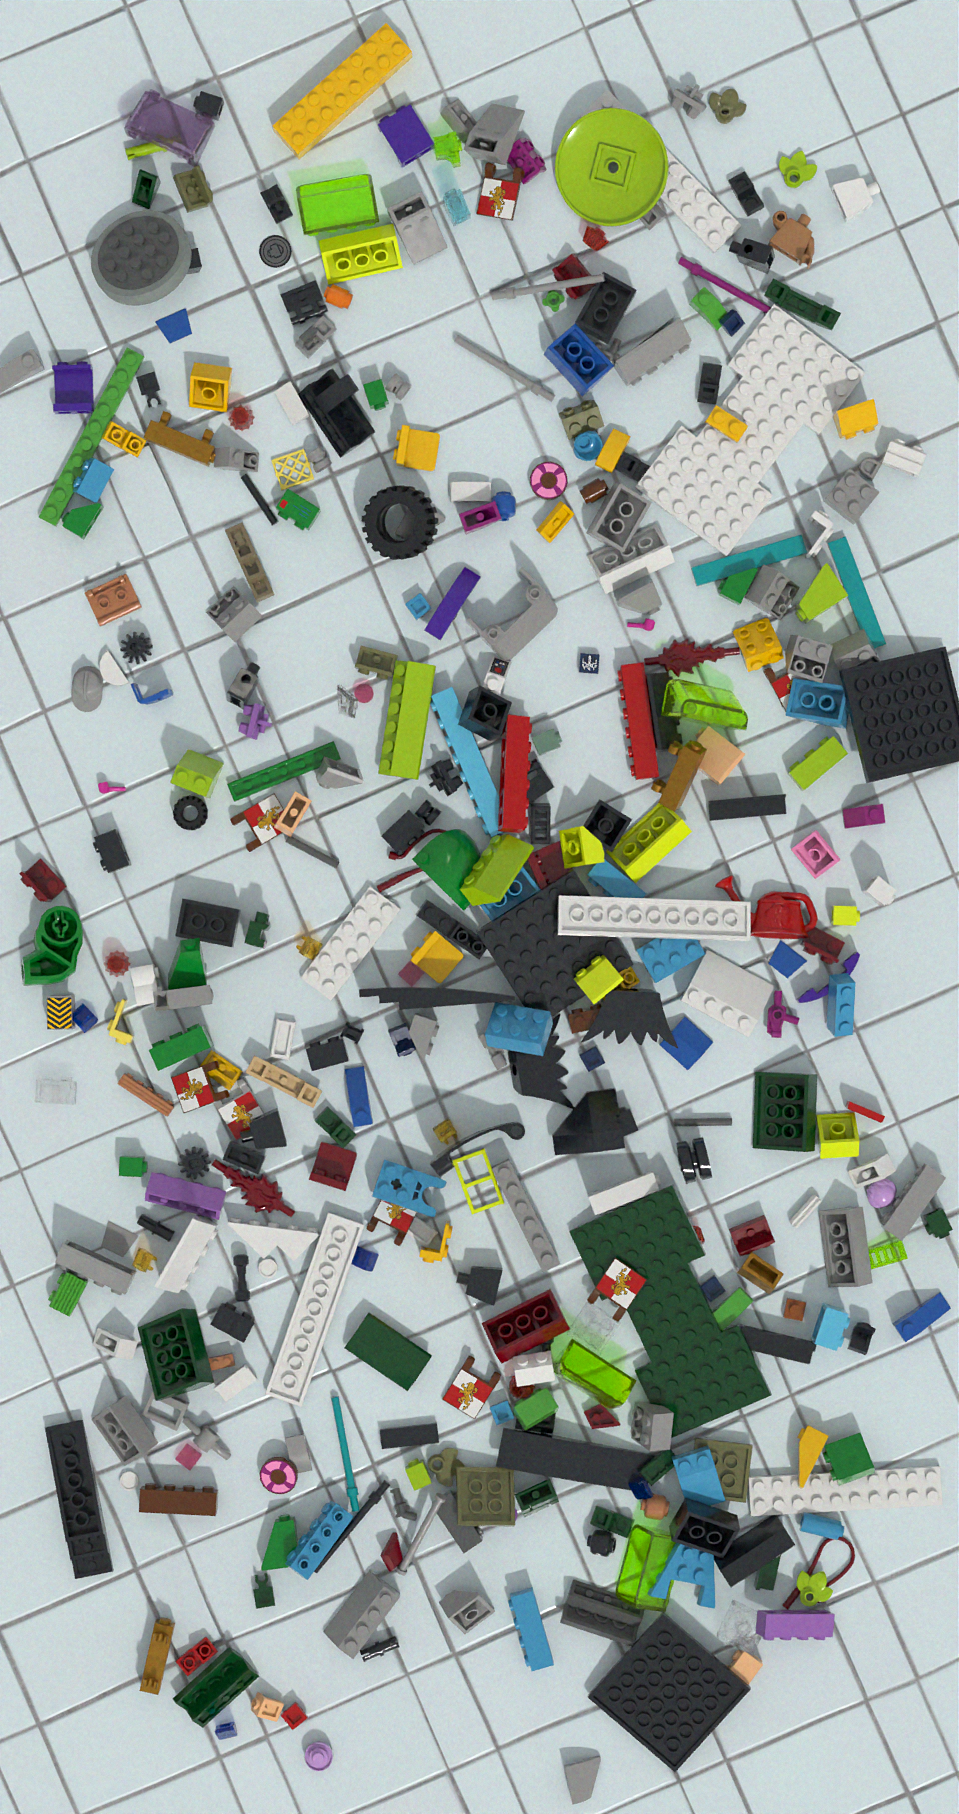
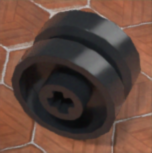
M703 1137L692 1140V1152L688 1142H677V1158L685 1183L688 1184L696 1181L695 1169H698L702 1180L712 1178Z

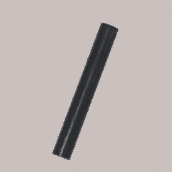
M247 474L241 477L242 481L271 525L277 524L279 521Z

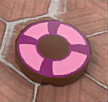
M554 462L538 464L532 470L530 476L532 491L538 498L544 500H554L560 497L565 492L568 484L565 470Z
M283 1457L268 1459L262 1465L259 1473L263 1487L274 1494L290 1492L298 1480V1470L295 1465Z

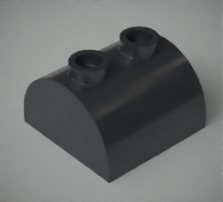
M599 799L583 826L602 843L603 848L613 852L632 819Z

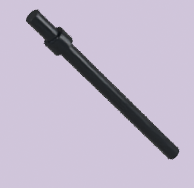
M386 1480L383 1481L376 1491H373L368 1496V1501L349 1522L315 1569V1573L319 1572L374 1504H378L382 1499L381 1496L390 1486Z

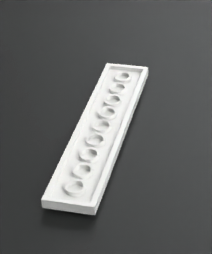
M607 89L580 118L590 112L605 108L627 109ZM667 150L669 172L660 200L715 253L742 225Z
M559 895L557 935L750 941L751 902Z
M328 1212L268 1384L266 1395L302 1407L365 1224Z
M940 1466L875 1469V1473L840 1486H838L837 1481L832 1480L830 1472L810 1473L802 1489L798 1488V1474L750 1476L748 1481L750 1516L943 1505Z

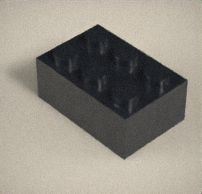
M602 272L605 281L596 283L575 324L582 331L609 344L637 290Z
M182 898L175 936L186 939L200 938L202 942L234 947L241 910Z
M688 1498L684 1499L669 1525L671 1541L724 1558L740 1530L736 1514Z

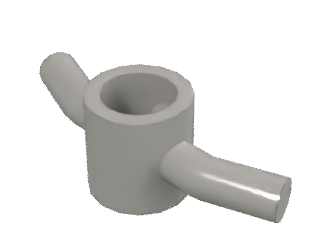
M188 1417L183 1419L182 1422L196 1435L193 1442L201 1450L207 1453L210 1449H213L225 1460L230 1458L231 1454L216 1443L220 1437L214 1430L208 1426L201 1430Z

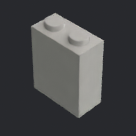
M210 985L153 992L155 1011L212 1004L214 997Z

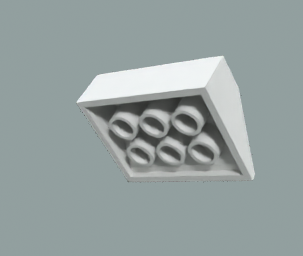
M707 950L680 1001L749 1037L775 986Z
M198 1214L191 1220L155 1284L156 1288L179 1293L181 1289L185 1291L190 1282L187 1278L190 1273L194 1274L200 1265L197 1263L199 1257H204L209 1249L206 1246L209 1239L213 1241L218 1233V1230H216L218 1224Z

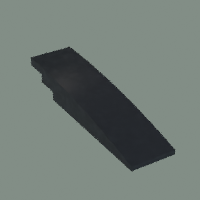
M385 987L359 989V997L379 996V1004L399 1002V1010L515 1001V996L452 988Z
M83 1420L45 1427L65 1541L68 1545L70 1561L72 1560L75 1579L113 1572L106 1527Z
M503 1428L496 1467L647 1493L648 1482L638 1470L648 1463L654 1455L546 1433L540 1434L525 1430L519 1431Z

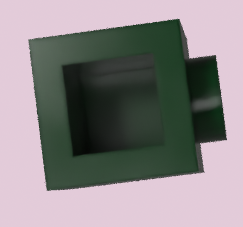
M941 1207L923 1215L927 1223L924 1227L929 1235L932 1234L933 1237H939V1239L950 1235L949 1231L953 1229Z

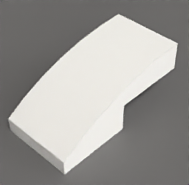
M450 482V502H491V482Z

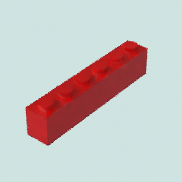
M644 662L621 665L620 670H617L618 681H622L623 689H620L621 701L625 700L626 707L622 708L624 720L627 719L628 727H625L626 739L630 738L631 746H627L628 756L633 759V765H630L631 777L635 776V780L659 777Z
M508 715L502 731L498 831L521 833L528 826L526 809L529 806V798L526 797L530 786L527 773L530 771L531 762L528 760V753L531 751L529 734L532 732V723H530V717Z

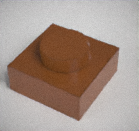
M787 1298L783 1317L803 1321L806 1302Z

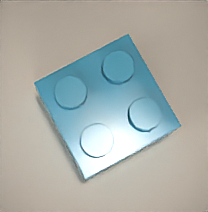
M823 1303L811 1337L814 1344L837 1351L844 1341V1336H842L844 1328L847 1329L850 1323L849 1314L844 1309Z

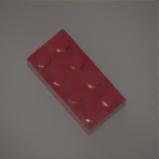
M551 1289L482 1323L491 1346L501 1364L570 1330Z

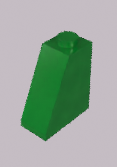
M200 938L180 940L168 973V989L207 985V973Z
M289 1514L278 1516L279 1519L275 1520L261 1566L262 1571L288 1568L285 1564L287 1556L299 1545L295 1516L290 1517Z

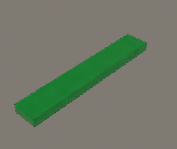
M334 741L230 782L227 785L235 802L320 768L324 756L336 761L341 758Z

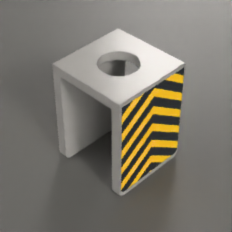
M74 995L47 996V1030L75 1029Z

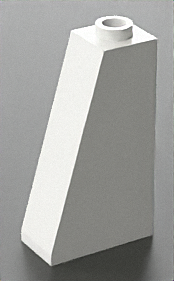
M653 1171L587 1195L593 1212L597 1215L659 1191L658 1186L661 1185L658 1174L654 1175Z

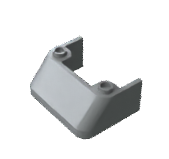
M523 567L519 569V573L530 584L525 595L532 606L505 632L498 625H489L482 631L470 618L466 620L467 624L504 660H510L516 656L556 617L558 608L553 600Z

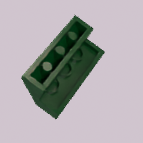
M371 1313L366 1315L344 1347L406 1391L410 1389L432 1357L431 1354Z
M229 1646L184 1687L173 1700L187 1711L193 1722L203 1728L252 1684L259 1675L240 1653Z

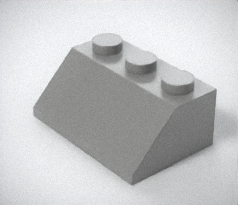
M614 483L586 533L601 543L624 553L652 502L623 484Z
M126 1396L91 1419L124 1466L143 1456L158 1444L154 1434L146 1426L143 1418L139 1416Z

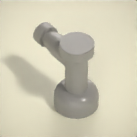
M614 338L609 352L603 350L602 345L596 342L597 348L615 365L616 360L620 356L617 351L621 340Z

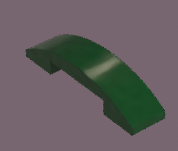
M774 278L764 294L766 298L787 311L831 331L841 315L840 312L791 290L789 286Z

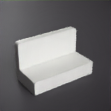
M245 1363L218 1383L214 1390L215 1392L218 1391L224 1401L227 1402L256 1381L257 1377Z

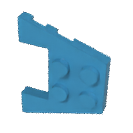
M676 1543L665 1561L666 1565L663 1571L658 1573L657 1581L653 1588L649 1589L647 1595L666 1599L671 1579L701 1585L697 1605L715 1609L714 1555Z

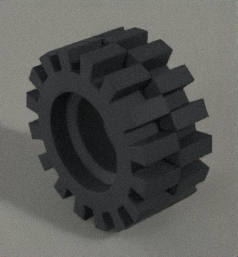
M190 795L184 796L174 805L173 818L176 824L185 830L199 829L208 819V809L200 798ZM190 805L198 810L197 817L191 821L183 816L184 809Z

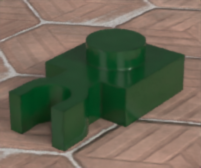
M267 1573L264 1574L265 1580L263 1582H260L258 1575H255V1581L259 1585L258 1589H253L256 1609L275 1606L273 1586L267 1587Z

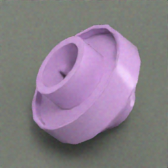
M313 1742L306 1749L305 1763L314 1771L327 1769L332 1763V1749L325 1742Z

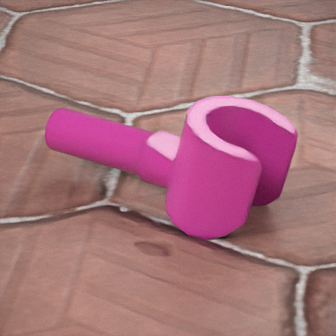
M647 618L644 624L627 623V627L642 628L647 631H652L655 625L654 620Z
M108 782L98 784L99 792L102 794L113 791H126V787H109Z

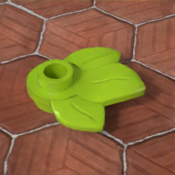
M803 151L797 152L791 159L782 156L779 161V169L784 175V182L790 188H797L803 181L811 180L817 171V165L807 164ZM795 176L797 181L792 182L790 177Z
M803 1570L799 1573L796 1585L800 1590V1601L803 1605L811 1607L816 1605L817 1602H825L831 1597L833 1590L825 1587L827 1578L824 1571L817 1572L811 1577ZM809 1593L813 1595L810 1601L806 1599V1595Z

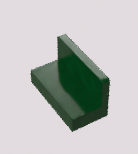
M781 1555L757 1570L754 1582L756 1590L760 1591V1588L774 1590Z

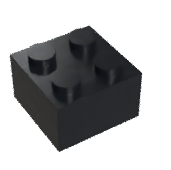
M479 685L469 691L458 725L492 741L501 736L512 702Z

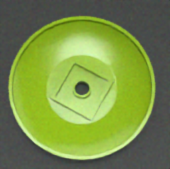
M620 108L596 110L577 120L562 138L555 160L556 181L566 204L581 218L602 226L626 225L646 215L661 198L669 172L667 150L658 131L642 116ZM611 162L618 164V171L616 173H612L609 170Z

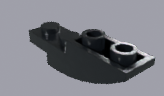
M426 899L415 914L476 958L480 959L486 951V946L477 934Z

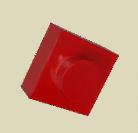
M297 1702L293 1703L280 1715L292 1730L308 1718Z

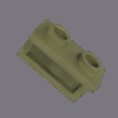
M199 165L190 171L173 176L187 213L206 208L213 201L212 191L208 188L205 174Z
M594 400L583 401L580 405L567 407L559 413L569 440L577 437L580 433L604 427L598 405Z
M360 646L355 668L358 669V673L369 675V672L377 674V678L387 680L388 677H393L395 661L398 655Z

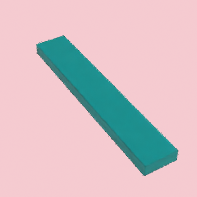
M801 534L692 567L691 570L696 586H700L752 568H760L763 564L767 566L807 554V550Z
M846 536L827 543L842 585L848 594L847 598L859 630H865L874 649L885 645V639Z

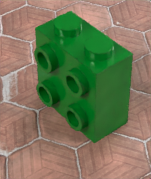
M861 1433L824 1445L825 1452L822 1453L826 1464L830 1463L832 1468L829 1470L833 1481H837L838 1486L875 1473L874 1465Z

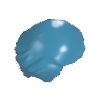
M595 431L580 433L574 440L573 450L575 456L583 461H591L597 458L603 447L601 437Z

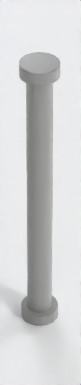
M436 1493L435 1501L401 1564L395 1569L398 1574L406 1575L407 1567L441 1504L445 1503L447 1499L443 1494Z

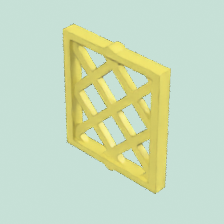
M304 449L271 460L281 490L314 479ZM299 454L298 457H297V459H294V458L291 457V456H294V455ZM301 455H304L305 463L299 461ZM286 458L284 464L279 462V460ZM289 459L295 461L292 468L286 465ZM276 463L282 466L280 472L276 469ZM297 463L303 465L301 472L295 470ZM306 467L309 468L310 476L303 473ZM284 468L291 470L289 476L282 474ZM293 471L300 474L297 481L290 478ZM280 476L287 479L284 485L281 484ZM301 476H304V477L307 478V479H304V480L300 481ZM289 480L295 482L293 484L287 485Z

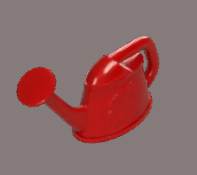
M733 875L722 879L715 885L716 888L723 889L732 901L741 902L733 890ZM772 891L764 894L757 900L755 913L751 912V936L769 939L808 938L807 932L814 929L818 920L812 900L806 894L796 892ZM790 900H801L805 903L810 915L808 924L804 925L800 908L801 903Z

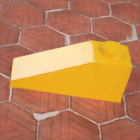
M809 1425L806 1429L802 1428L797 1436L800 1439L798 1443V1488L800 1489L804 1487L829 1437Z

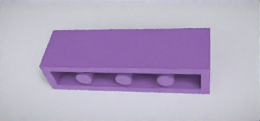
M152 1172L145 1193V1201L219 1220L226 1191L218 1187L212 1188L198 1182L192 1183L179 1177L173 1178L163 1173Z
M758 1610L756 1634L762 1636L764 1640L770 1641L774 1640V1638L791 1640V1637H797L799 1640H808V1637H814L816 1640H825V1637H833L835 1614L827 1610Z

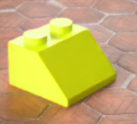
M584 826L559 831L564 869L605 862L602 843Z
M604 955L595 957L591 961V965L586 969L583 968L578 971L574 978L593 1004L597 1003L624 980Z
M855 1112L816 1115L820 1159L859 1156V1135Z

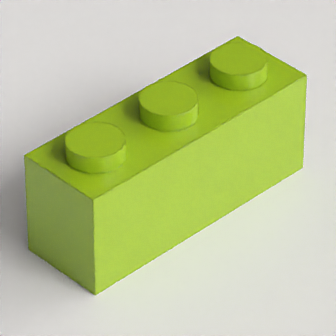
M826 736L818 743L820 745L818 749L814 751L812 748L804 755L806 759L801 763L796 761L789 767L791 771L788 775L801 791L808 788L848 754L834 736L830 739Z

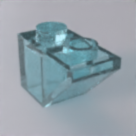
M452 189L446 192L443 197V206L453 226L470 219L471 214L461 189L457 191Z

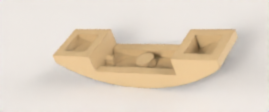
M255 1055L245 1072L314 1108L322 1093V1090Z

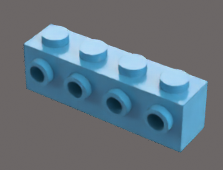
M333 1501L323 1506L321 1515L318 1519L313 1520L308 1533L299 1539L297 1548L292 1550L287 1556L285 1564L306 1580L310 1578L353 1518L350 1513Z

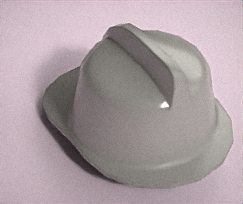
M84 666L74 674L71 694L72 702L78 710L83 712H91L97 709L102 700L103 677L101 672L95 667Z

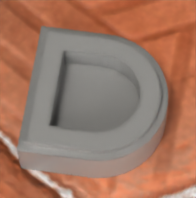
M865 458L859 465V472L862 476L872 481L882 463L873 458Z

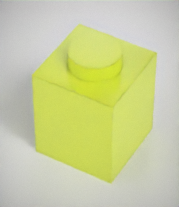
M832 906L831 925L856 926V922L860 921V911H857L856 906Z

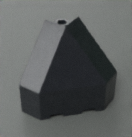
M616 1088L587 1091L552 1134L555 1155L593 1153L625 1148Z

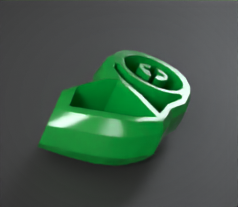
M54 906L46 910L41 916L33 939L35 950L21 959L23 986L60 983L76 972L77 956L83 944L82 924L78 914L73 909L66 906Z

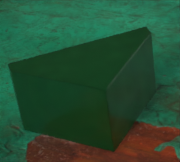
M140 169L132 203L150 209L161 183L159 177Z

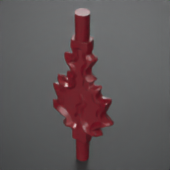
M688 639L680 643L677 640H673L669 648H663V654H658V657L644 658V665L659 664L664 666L666 672L672 670L679 677L681 672L694 674L692 668L700 667L699 662L703 664L705 660L716 663L717 659H723L725 656L740 655L739 647L724 649V647L719 646L714 649L712 644H708L704 648L700 646L694 648L695 641L688 644Z
M217 1159L212 1163L213 1167L224 1173L223 1175L226 1179L232 1180L230 1186L239 1187L241 1192H246L241 1199L248 1200L245 1205L254 1206L256 1213L265 1209L268 1213H271L275 1209L276 1211H282L291 1218L294 1215L295 1211L283 1204L284 1201L281 1200L283 1192H278L277 1181L270 1183L264 1174H262L261 1179H258L255 1175L251 1179L250 1176H244L239 1168L235 1170L231 1166L227 1167Z

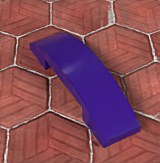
M464 567L424 631L441 641L481 576Z
M858 952L853 953L841 963L845 969L842 973H848L849 975L852 973L860 957ZM829 983L817 993L813 988H810L796 999L797 1002H810L828 995Z

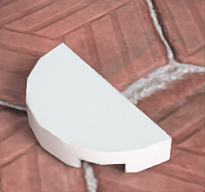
M107 651L100 660L102 677L113 685L123 686L128 684L129 681L110 652Z

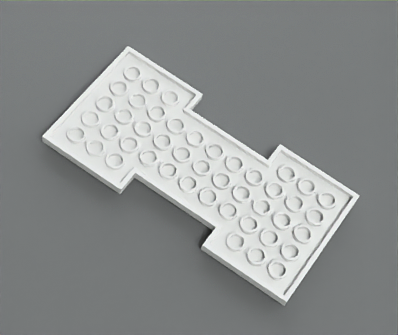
M775 304L727 365L742 377L720 406L721 409L748 425L738 443L709 424H706L697 437L681 426L635 486L638 491L726 557L773 496L758 483L803 424L819 435L865 375L864 371Z

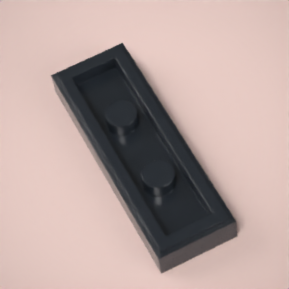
M437 1423L380 1429L382 1449L439 1443Z

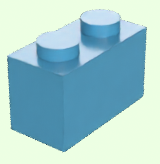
M90 457L82 466L83 472L81 476L77 477L73 483V492L93 503H97L114 469Z

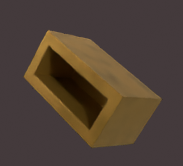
M752 1252L737 1272L768 1294L775 1289L784 1274Z

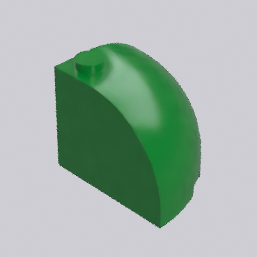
M453 829L432 839L412 860L463 911L466 910L470 902L461 892L460 888L464 884L465 878L473 871V866L479 861L480 851L474 840L465 831Z

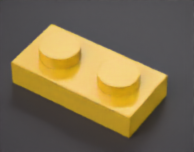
M717 405L705 421V423L738 443L748 428V425Z
M560 501L536 531L547 542L551 543L573 517L574 513L565 503Z

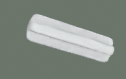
M812 1195L790 1219V1223L796 1228L799 1227L821 1203V1200L816 1195Z

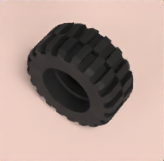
M404 485L387 487L378 491L377 495L369 499L370 504L365 505L364 511L366 515L362 516L361 522H365V527H362V531L367 533L368 537L365 538L367 543H371L373 545L371 548L375 552L379 551L380 556L390 557L392 560L412 558L426 551L427 546L433 543L434 539L432 537L437 535L438 531L435 528V524H439L438 518H435L434 515L437 510L431 506L432 500L429 497H425V493L421 490H415V487ZM397 504L407 506L415 518L414 532L410 538L404 541L392 538L385 526L387 511L390 507Z

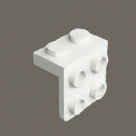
M815 510L808 519L811 524L823 532L805 556L808 559L811 555L813 557L817 555L822 548L821 541L824 540L826 542L834 531L832 529L834 523L828 520L829 516L821 510L819 512Z

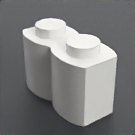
M154 964L130 968L137 1006L154 1003L153 992L163 991L162 986H159L157 981L160 978L159 968L155 967Z

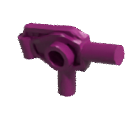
M775 991L774 1005L768 1008L767 1033L771 1035V1038H781L783 1022L786 1021L798 1025L800 1018L786 1014V1007L782 1005V991Z

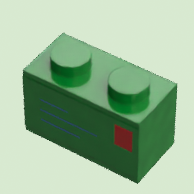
M289 489L286 490L276 506L278 516L286 521L288 518L295 522L293 525L302 531L304 529L309 531L321 512L318 507Z

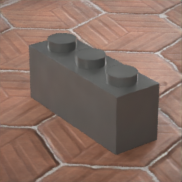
M449 1490L443 1494L447 1499L445 1503L441 1504L437 1515L462 1552L465 1553L483 1541L482 1535L484 1532L480 1526H457L456 1492L453 1493L452 1490Z

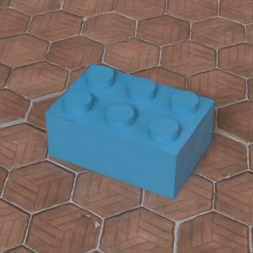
M655 938L636 949L654 983L661 981L705 955L704 950L696 939Z
M495 1002L485 1032L487 1046L543 1056L553 1025L551 1012Z

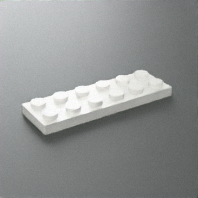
M370 886L301 976V979L332 1001L401 909Z

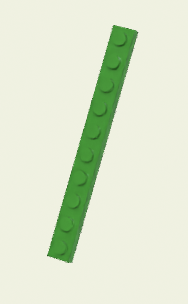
M126 348L39 515L40 519L57 527L74 494L73 483L77 477L81 476L84 462L89 460L90 457L93 458L102 440L101 437L116 414L145 358L143 355Z

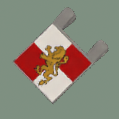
M244 1078L237 1080V1085L243 1093L224 1104L221 1100L213 1103L236 1141L241 1139L240 1132L250 1129L249 1120L264 1114Z

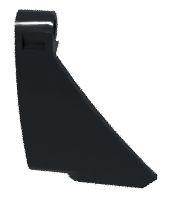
M511 1122L478 1131L439 1153L430 1162V1166L442 1177L455 1167L450 1153L462 1145L494 1130L503 1131L512 1139L519 1140L523 1138L525 1128L520 1122ZM520 1126L522 1133L519 1136L512 1135V1127Z

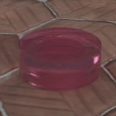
M360 684L356 687L354 695L360 703H368L373 699L374 692L368 684Z

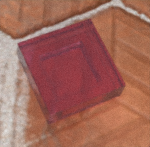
M410 960L398 975L412 987L425 972Z
M187 1443L175 1460L188 1470H191L202 1454Z

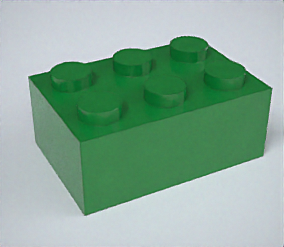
M195 1024L187 1028L188 1032L185 1034L178 1032L169 1036L170 1040L167 1042L163 1039L151 1044L153 1048L149 1052L157 1070L160 1071L213 1047L214 1044L205 1025Z

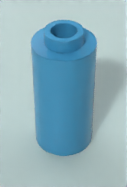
M804 1512L799 1530L838 1540L839 1537L843 1536L844 1526H842V1521Z

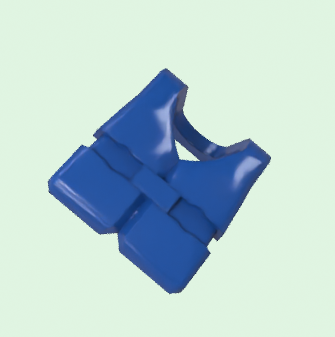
M131 684L136 699L141 704H153L173 696L171 689H165L144 699L138 684Z

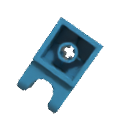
M384 1160L371 1197L435 1217V1208L425 1204L422 1199L423 1191L428 1187L444 1188L447 1182L443 1179ZM398 1179L401 1188L398 1187L397 1190H394V1186L391 1184L392 1180Z

